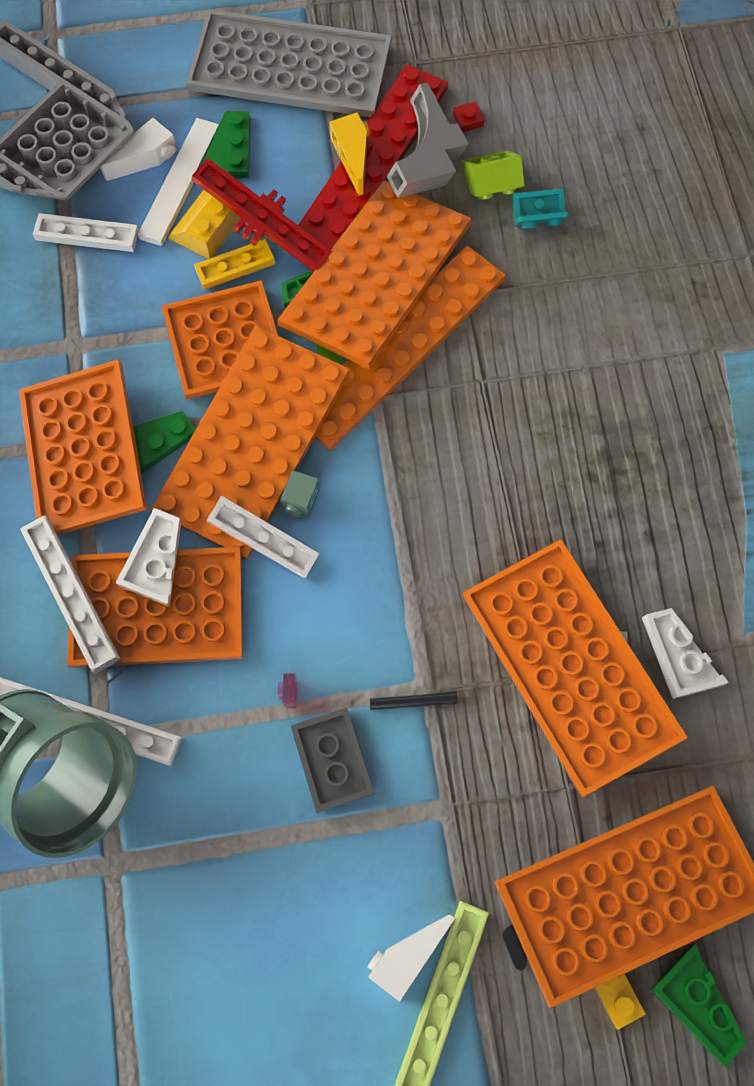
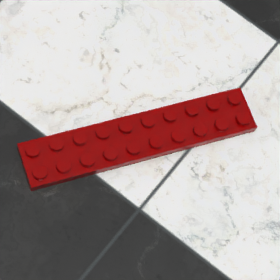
M406 64L376 108L375 114H372L367 122L370 136L367 137L363 194L358 195L341 161L298 226L331 250L384 180L388 181L387 175L395 162L403 159L418 136L417 117L410 101L418 86L428 83L439 103L448 90L447 81Z

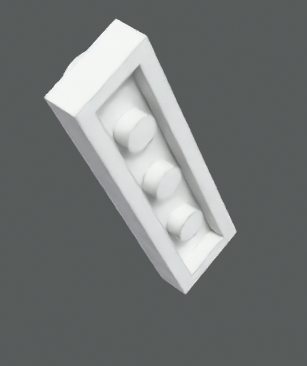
M39 213L33 236L37 241L134 252L139 229L137 225Z
M223 496L220 497L207 519L208 523L302 578H306L319 555L318 552Z

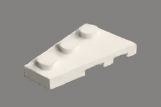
M156 508L153 509L116 581L119 587L170 607L181 529L180 518Z
M672 608L646 614L642 617L672 699L710 690L729 683L723 674L719 675L710 662L712 660L706 652L702 653L692 640L693 635Z

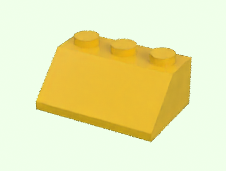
M203 190L168 237L170 240L206 259L214 257L232 233L241 217Z

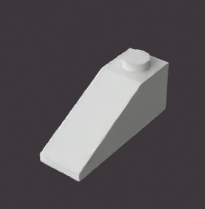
M152 118L139 128L100 167L104 179L109 181L161 165L178 151L174 136L157 120Z
M448 914L390 946L383 954L377 951L367 966L372 970L368 977L400 1002L455 918Z

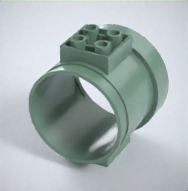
M22 689L1 695L0 824L9 835L25 848L42 857H67L91 847L115 826L132 797L136 783L137 763L130 741L121 731L92 714L76 712L41 691ZM63 736L59 755L49 772L31 789L18 795L23 778L34 760L47 746Z

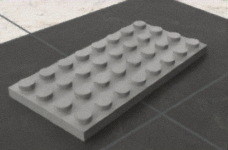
M208 9L187 77L186 87L189 91L350 115L357 112L359 116L371 117L372 114H375L392 43V35Z

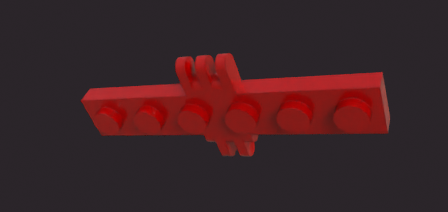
M209 158L193 173L192 181L241 217L233 231L238 234L245 227L246 229L241 237L247 240L253 233L254 236L250 241L253 246H256L265 235L313 272L318 270L332 253L329 248L283 215L285 209L282 206L286 202V198L281 196L275 202L274 200L278 195L276 190L273 189L268 196L264 193L258 196Z

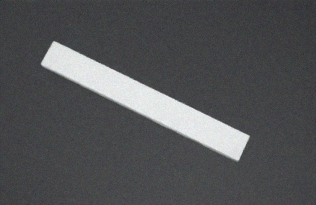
M0 677V696L22 689L41 691ZM41 691L76 712L92 714L117 728L128 738L135 755L172 767L183 739L180 736Z

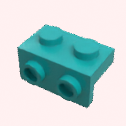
M563 188L514 193L512 195L515 226L522 225V229L536 228L537 224L547 223V227L562 225V221L569 217L568 211L565 212Z

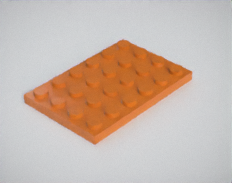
M118 359L19 389L36 520L46 515L57 535H61L147 510L123 364Z
M241 547L178 550L170 607L119 587L116 584L131 552L71 556V562L121 660L111 666L243 659ZM69 627L67 666L69 668L89 667Z

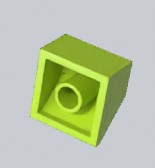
M507 150L460 160L470 194L478 197L480 200L492 198L493 193L502 192V194L516 193L517 188L525 187L522 158L519 154Z

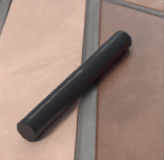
M457 692L369 699L370 710L458 703Z

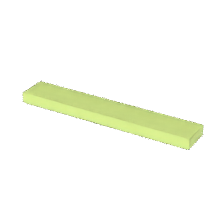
M459 901L454 915L455 919L450 926L394 1086H430L489 912Z

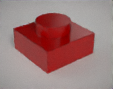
M476 101L453 108V116L462 132L484 127V118Z

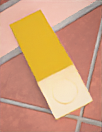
M356 112L330 121V136L358 195H362L364 192L367 137L370 136L367 123L365 121L362 122Z

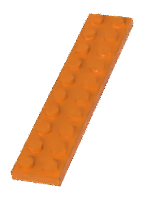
M467 245L432 279L370 369L350 360L343 364V366L350 369V374L315 439L331 452L505 281L506 274Z

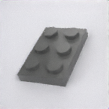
M347 708L291 725L317 814L374 795Z

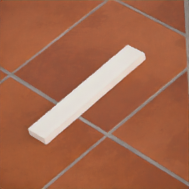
M196 118L138 232L140 240L163 246L194 184L192 175L203 163L219 124Z
M44 515L20 528L92 673L97 674L121 660L49 518Z

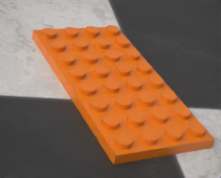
M384 180L332 247L330 256L318 270L313 272L280 315L278 326L370 369L471 226V218L417 194L397 198L390 182Z
M255 325L150 510L153 511L156 508L180 518L181 527L221 547H241V556L248 560L254 549L208 523V517L220 497L223 496L269 523L281 501L292 470H298L347 380L350 369Z
M561 539L462 593L463 598L581 798L688 738Z
M714 786L494 882L549 1008L557 1006L754 913V862Z

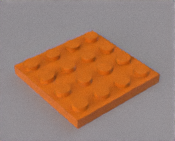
M262 280L161 306L186 400L218 392L255 325L278 336Z

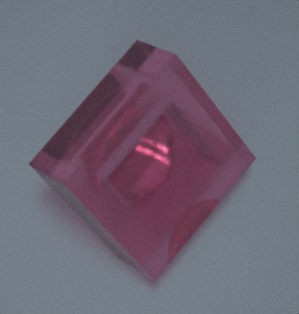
M283 673V682H278V700H282L285 708H297L296 674Z

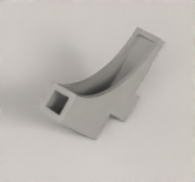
M428 83L420 84L410 99L418 123L416 150L408 157L396 161L387 175L397 198L446 186L456 172L452 160L458 159L468 146L466 137L458 123L450 125Z

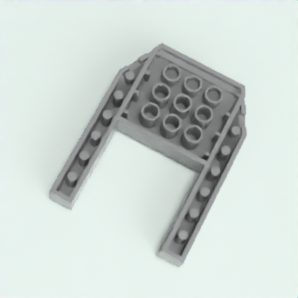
M5 20L0 24V58L50 91L0 138V188L17 193L68 200L134 134V130L127 120L113 89Z

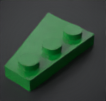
M692 943L650 990L723 1067H727L747 1042L728 1005L724 1003L711 972L707 970L700 956L701 953L695 943Z

